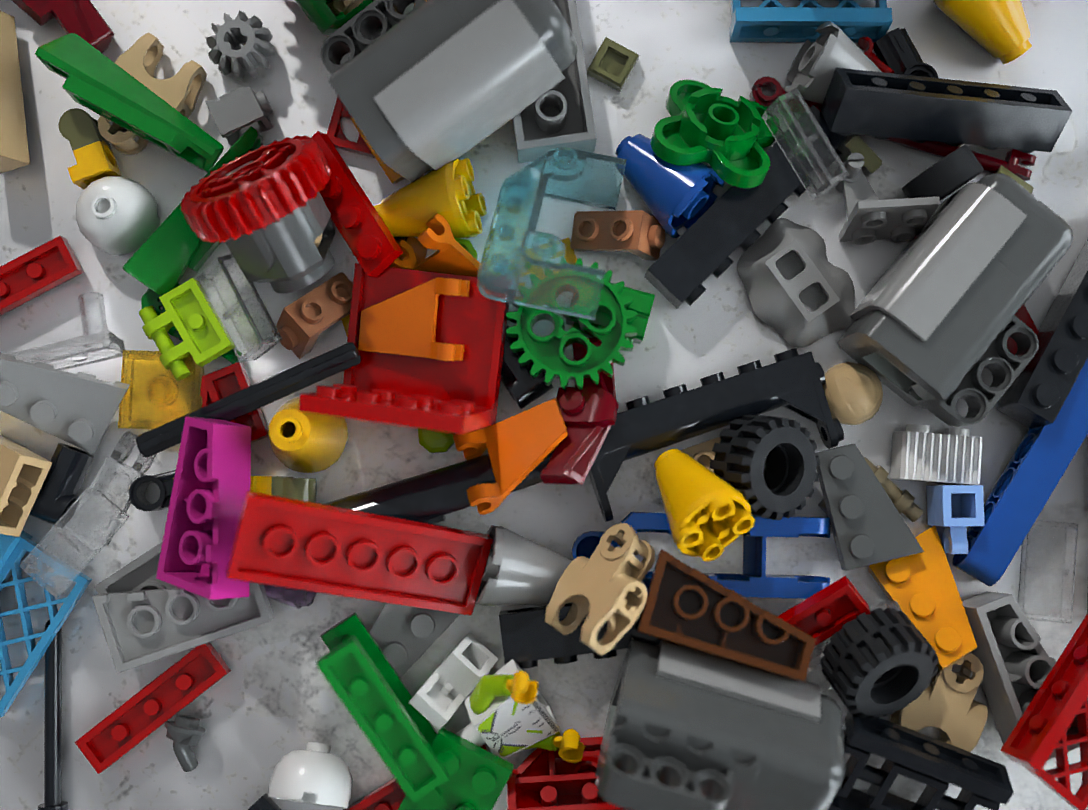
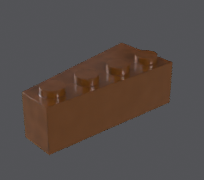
M660 550L647 592V601L642 610L636 632L797 681H806L816 639L772 613L761 609L738 593L708 578L707 575L697 569L691 568L679 561L668 552Z

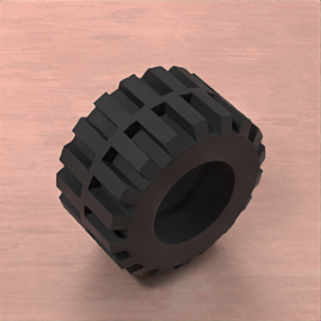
M744 415L741 419L731 421L729 423L730 429H723L719 434L721 438L720 443H715L712 451L715 452V458L710 460V469H714V474L742 493L751 506V515L772 520H782L783 517L790 518L794 516L795 509L802 510L806 505L805 499L812 497L815 491L813 489L814 481L818 482L819 473H816V466L820 465L819 456L815 455V450L817 449L815 440L809 439L811 433L807 428L800 427V423L796 420L788 418ZM765 460H766V469H765V472H764V474H763L764 463H765Z
M881 608L873 609L871 614L864 612L851 622L848 621L842 626L841 630L833 634L830 638L831 642L824 647L822 652L824 656L820 660V665L823 668L824 676L847 709L859 718L869 717L870 719H875L882 715L888 716L908 706L929 687L932 682L931 678L936 675L938 670L936 665L939 663L934 648L906 614L902 611H896L895 608H887L885 610Z

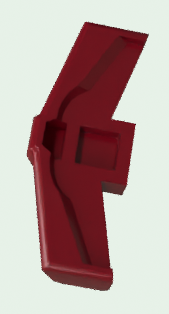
M11 0L40 26H43L55 17L66 34L75 33L101 53L108 49L113 39L114 32L90 0Z
M593 337L587 338L596 347L602 344L598 339ZM579 343L572 344L574 361L582 360L587 354L586 348ZM612 362L610 365L614 372V364ZM602 371L599 372V385L597 386L592 383L589 377L584 378L582 390L578 389L576 382L575 387H567L566 390H562L561 387L558 388L556 400L558 401L568 435L557 445L546 469H543L540 474L544 484L583 485L611 426L616 422L619 404L616 400L614 374L610 378Z

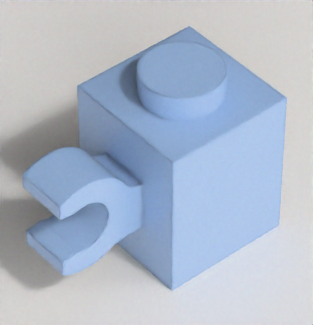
M983 485L926 486L928 525L945 526L942 534L944 552L968 554L966 526H985Z

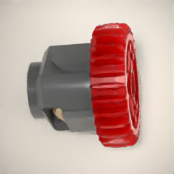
M295 136L292 139L286 137L282 141L275 140L269 145H262L253 151L249 150L248 153L235 157L233 161L222 164L223 166L219 169L210 171L209 176L200 179L199 184L191 186L190 191L185 193L181 201V210L192 231L195 232L201 241L211 243L217 241L225 242L248 281L256 283L269 282L275 292L289 293L319 280L330 271L335 263L329 248L336 231L330 220L331 213L319 192L324 190L325 184L329 183L332 172L320 146H318L313 138L308 136Z

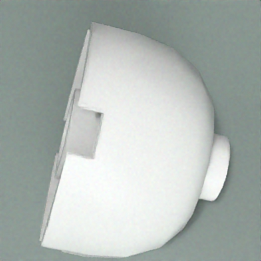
M105 176L93 181L82 191L76 204V221L80 232L94 247L112 255L122 256L121 254L136 253L160 226V217L158 216L155 197L140 183L126 177Z
M307 742L306 750L291 751L277 763L270 779L268 797L347 809L352 791L351 773L348 765L342 758L330 754L331 745Z

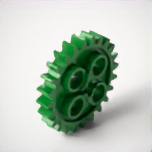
M562 258L560 270L554 271L547 262L545 263V276L541 277L535 271L530 272L533 281L532 286L522 282L518 284L520 291L524 295L523 298L512 296L510 298L511 304L518 309V311L506 313L507 320L517 324L506 329L508 337L519 338L510 345L512 353L524 351L525 353L518 360L519 365L522 367L532 362L531 377L535 378L543 371L546 373L545 385L547 386L553 382L555 377L560 378L562 390H566L569 380H575L578 389L582 390L584 378L587 377L597 386L599 385V372L602 371L611 378L614 372L610 364L612 362L621 366L625 364V359L620 350L632 352L634 345L625 339V337L637 335L638 328L627 324L637 319V311L625 310V308L633 303L632 295L620 297L625 283L621 281L611 285L613 271L609 270L602 276H599L597 262H594L588 271L583 270L582 258H578L575 267L570 269L565 258ZM567 288L573 289L579 294L578 300L570 305L560 303L557 299L559 292ZM543 303H550L569 321L574 320L575 317L579 318V328L591 337L600 340L602 344L596 347L576 328L572 327L565 331L564 320L552 311L545 309L542 306ZM604 312L611 318V323L606 328L597 329L589 323V318L594 313ZM540 320H549L554 324L555 328L550 335L540 337L532 331L534 324ZM579 343L586 348L587 354L582 360L571 361L564 355L565 349L570 344Z

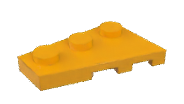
M932 526L915 537L924 552L869 565L868 571L895 609L905 613L934 648L939 659L937 666L942 671L974 651L978 646L936 526Z

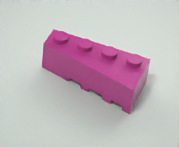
M185 417L156 579L210 600L249 597L250 582L228 579L226 570L246 491H251V427L226 420Z

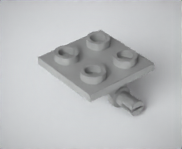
M856 152L851 153L847 161L840 165L837 171L838 179L835 182L837 191L844 193L847 221L839 233L840 242L853 241L854 244L862 245L871 243L876 239H891L893 242L912 240L939 207V196L879 200L862 172L861 167L865 163L863 161L864 156Z

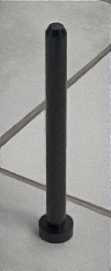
M47 620L45 624V631L50 625V620ZM62 627L45 652L44 803L38 805V810H68V802L62 801Z

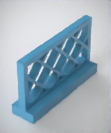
M731 0L729 34L730 42H806L807 40L815 42L821 35L815 30L824 22L830 21L839 26L854 43H858L861 37H869L875 43V41L887 33L893 22L892 8H887L886 0H875L876 8H862L854 0H837L839 4L836 7H822L815 0H799L802 3L797 7H784L777 0H761L763 3L759 7H741L740 0Z
M23 530L19 537L0 534V592L3 588L14 585L19 609L2 613L0 611V664L2 669L0 676L3 675L6 690L0 701V717L5 716L47 648L92 581L90 577L32 541L33 536ZM27 551L38 558L40 575L27 578L22 577L20 561ZM49 565L57 571L50 572ZM64 574L75 581L76 584L68 597L56 600L51 577ZM12 575L13 581L7 582ZM42 579L46 602L28 606L24 583ZM63 603L58 611L57 604ZM47 607L50 625L45 632L34 634L29 611ZM20 613L24 636L6 640L2 617ZM41 637V639L36 645L35 638ZM25 641L28 659L23 666L12 668L7 645ZM19 672L14 679L13 673Z

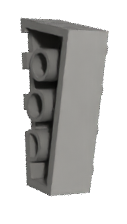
M987 591L963 600L962 603L978 646L971 653L978 657L983 665L984 675L981 685L1002 743L1004 744L1056 661L1047 655L1039 643L1041 638L1013 595ZM1077 715L1068 727L1066 736L1078 733ZM1079 743L1067 746L1068 752L1079 748ZM1055 750L1048 760L1056 757Z

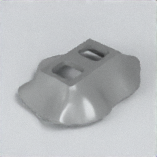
M779 218L739 258L737 272L748 293L755 315L778 332L790 345L797 348L811 345L817 340L835 331L845 329L854 323V319L851 317L855 310L853 281L845 270L834 266L828 261L824 239L816 231L796 224L791 220ZM794 251L804 263V270L794 278L787 280L777 269L776 261L786 253ZM817 283L827 295L828 300L817 310L810 312L799 299V294L811 284Z

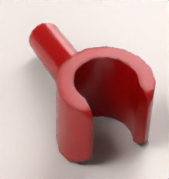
M869 37L859 38L857 45L864 51V54L882 72L894 73V70L872 52V40Z

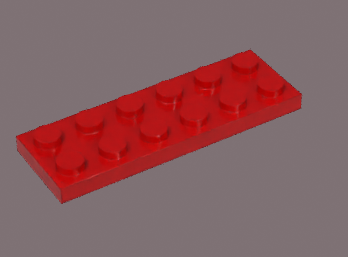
M246 491L226 575L228 579L472 616L493 539L488 534Z

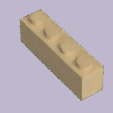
M0 11V174L30 165L15 19L13 16Z

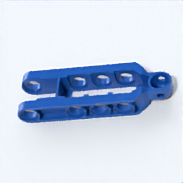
M630 512L620 522L631 526L636 533L657 532L671 534L666 513ZM753 516L755 519L754 526L750 531L742 534L743 574L703 573L708 578L743 597L807 599L829 586L830 578L804 575H767L766 537L799 538V536L830 538V518L792 516L790 518L783 517L782 520H772ZM589 531L579 535L572 546L573 559L579 556L590 558L606 531ZM614 540L611 542L614 548L620 547ZM648 571L642 580V583L647 588V592L653 571Z

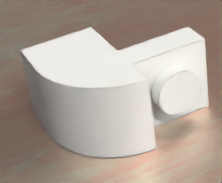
M469 632L424 682L409 703L440 730L464 699L475 689L480 678L489 673L498 661V658Z

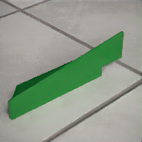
M69 33L40 46L35 52V55L50 71L66 79L62 88L75 102L202 171L208 173L223 152L224 147L221 143L79 35Z
M250 126L210 171L219 169L223 166L222 164L233 161L235 157H240L248 153L249 150L253 151L260 148L264 144L263 137L255 128ZM210 171L204 176V178L210 175ZM181 203L123 266L125 272L160 296L177 287L187 267L197 273L221 243L220 241L215 243L201 241L186 221L185 215L181 210Z

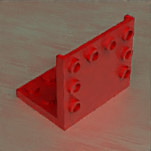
M355 263L347 343L353 342L357 349L359 347L362 310L435 278L470 281L469 297L439 295L435 341L438 343L464 345L463 361H443L358 350L361 362L344 371L343 384L316 386V392L300 394L298 411L457 434H465L495 424L507 328L506 313L509 310L512 281L387 267L375 278L367 276L361 265Z

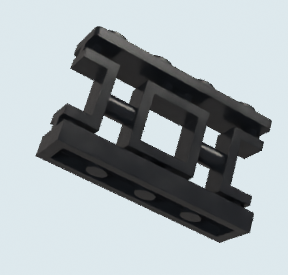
M848 711L845 717L846 729L843 731L844 753L851 756L845 764L842 784L828 810H935V808L938 810H974L976 805L990 810H998L1000 803L1007 805L1014 791L1006 766L883 718H859L856 714ZM871 753L886 759L880 769L866 764ZM898 774L926 784L916 803L888 792ZM857 779L871 783L867 793L853 788ZM949 783L962 788L957 798L945 795Z

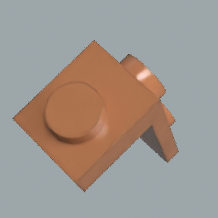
M633 210L578 211L575 213L571 249L575 251H628L644 260H657L660 257L661 248L665 243V230L656 218L647 212Z
M338 273L283 308L274 331L283 347L292 350L299 359L311 352L320 333L350 314L353 283L344 273Z

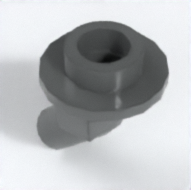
M176 715L175 721H166L165 723L167 729L166 737L173 740L174 753L183 771L190 772L198 766V761L191 746H198L200 738L205 734L206 729L199 726L200 719Z

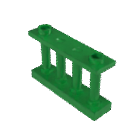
M356 612L322 633L321 638L330 652L317 659V667L411 802H416L449 779L448 772L431 748L437 731L409 703L413 697Z

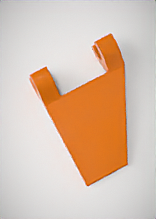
M438 213L427 221L426 225L428 228L417 237L423 246L437 251L418 263L412 247L406 241L401 240L398 242V245L404 253L388 266L497 279L454 239L449 223Z
M435 278L362 310L358 350L443 361H463L464 345L438 343L435 341L438 299L441 294L469 297L470 281Z
M556 398L484 429L453 435L456 450L458 452L463 450L466 460L479 457L486 449L488 450L496 482L474 485L466 490L469 504L472 507L477 505L480 515L494 511L568 435Z

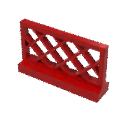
M1088 614L1000 749L1009 759L1025 767L1075 810H1086L1088 807ZM1077 715L1078 733L1066 736L1068 727ZM1079 743L1081 761L1069 764L1067 746ZM1055 750L1057 768L1044 770V765ZM1082 772V784L1074 795L1071 793L1070 775Z

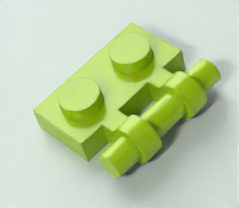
M191 278L159 297L166 310L164 313L157 315L153 306H147L138 313L144 322L143 331L148 339L154 340L162 354L159 357L165 369L171 370L176 381L183 380L191 374L185 364L186 359L191 355L196 364L203 367L236 347L199 281L195 278ZM173 326L176 327L183 339V342L176 346L168 334L169 329Z

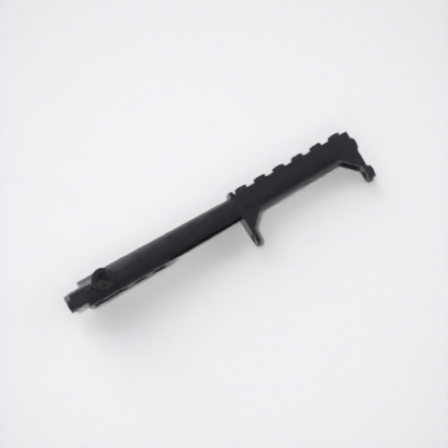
M797 348L774 355L776 363L764 367L761 366L760 360L738 366L739 375L727 379L724 378L723 372L701 378L702 387L688 391L686 384L664 390L665 399L650 403L649 397L645 396L626 402L627 411L617 414L616 422L611 426L588 473L605 522L614 520L607 492L623 461L728 426L731 421L741 419L744 415H760L780 407H785L816 423L821 439L828 449L837 447L838 442L844 440V432L837 418L832 419L822 386L826 382L825 374L820 363L814 361L812 352L799 355ZM556 447L512 492L542 482L540 474L543 469H546ZM489 454L323 505L436 524L445 521L446 514L471 506L466 491L468 488L478 484L495 483L496 480Z

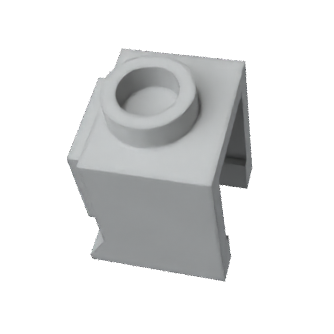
M241 86L220 96L219 101H205L221 136L227 138L231 147L250 126L255 128L259 134L273 128L268 118V114L272 113L273 110L263 91L255 93L250 86L247 88Z

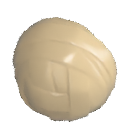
M845 362L831 367L825 373L826 382L822 386L832 419L837 418L840 424L860 425L872 419L878 412L882 403L883 390L879 378L871 369L859 363Z

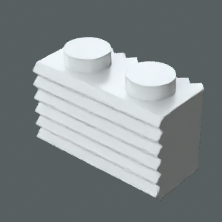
M906 424L905 431L893 432L890 479L956 485H980L983 438L970 436V429L945 428V434L930 433L931 426Z

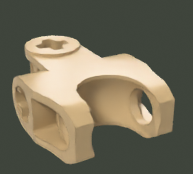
M148 32L121 54L115 61V64L186 118H189L204 86L207 73L200 64L191 60L185 63L171 78H154L156 66L163 56L164 46L157 37ZM100 115L98 130L101 136L120 153L135 155L146 148L149 141L128 130L125 133L122 132L123 127L115 123L111 125L109 123L110 120ZM136 136L139 138L137 142L134 140Z
M626 523L615 524L607 529L590 558L579 556L573 559L558 580L546 608L545 622L557 632L566 636L572 633L588 615L582 626L581 642L600 655L609 652L633 626L646 604L648 593L642 580L654 564V548L645 540H640L636 531ZM614 540L620 547L614 548L611 542ZM640 554L644 558L643 561L640 562L634 555ZM572 602L568 615L560 622L559 613L561 608L565 604ZM607 621V632L601 640L597 641V633L604 622Z
M969 653L942 671L938 668L936 675L931 678L932 682L929 687L908 706L891 714L889 721L917 732L925 727H936L939 731L940 741L971 752L978 744L988 716L987 706L974 700L984 675L983 665L978 657ZM954 664L961 665L959 673L952 671Z

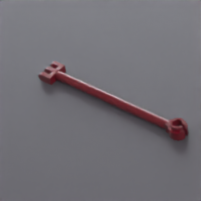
M762 77L751 88L750 101H755L771 109L786 108L804 114L814 105L821 112V104L792 96L782 88L779 81L775 78ZM761 87H771L774 95L765 96L761 91ZM890 137L885 139L942 158L961 147L936 141L916 143L904 138ZM1011 149L1007 152L1005 160L971 150L984 168V171L994 174L1002 165L1022 180H1030L1032 171L1020 167L1018 164L1027 167L1034 166L1036 161L1035 155Z

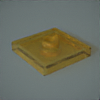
M123 350L121 382L130 384L119 406L118 428L152 430L201 408L202 397L200 392L202 376H204V366H198L191 355L185 361L191 374L183 380L176 381L171 370L165 369L159 357L162 354L160 351Z

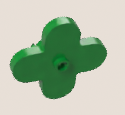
M680 80L675 82L671 86L666 100V109L671 117L658 121L651 137L650 143L654 153L662 160L679 166L706 162L723 181L735 187L754 188L759 186L764 181L770 167L769 156L763 148L775 142L781 129V119L778 114L770 107L760 105L755 101H749L742 96L739 97L738 102L729 97L721 96L723 89L711 88L699 81Z

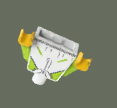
M514 659L506 663L494 675L482 676L472 694L466 698L465 706L471 723L458 731L456 735L479 747L487 743L500 758H507L521 750L540 748L551 751L559 749V756L567 762L576 763L582 760L585 746L582 742H579V733L574 729H567L564 731L563 736H561L559 732L561 729L547 700L538 690V682L535 680L530 681L528 674L522 671Z

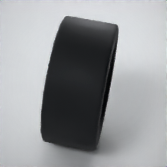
M964 145L916 176L902 187V191L907 198L939 196L941 201L982 173L984 168L968 145Z

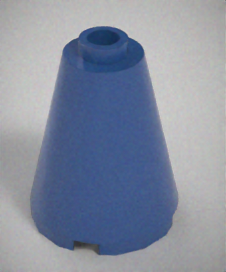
M637 134L634 137L627 136L618 145L615 152L617 155V167L665 232L672 238L681 237L677 230L683 226L689 229L714 204L718 196L713 193V190L717 183L723 188L725 181L711 167L703 163L679 166L662 160L652 150L651 139L642 134Z

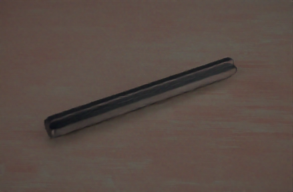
M348 342L138 435L136 438L137 447L144 457L153 456L181 443L186 416L232 421L360 364V353L353 342Z

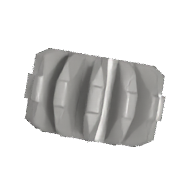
M239 10L235 20H232L229 14L224 13L223 20L225 23L222 26L211 23V29L216 35L206 37V44L212 49L208 53L210 60L213 64H218V69L223 75L228 76L233 73L237 80L242 81L245 73L248 71L253 78H257L258 72L256 68L261 66L269 69L270 63L265 57L275 54L273 45L269 43L272 40L271 32L268 28L262 27V21L255 15L248 19L246 13Z

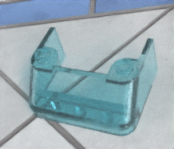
M559 147L550 150L507 177L501 186L478 269L477 287L480 293L496 301L595 320L605 270L564 262L566 248L562 240L555 235L536 231V226L544 196L616 210L627 159L569 147Z

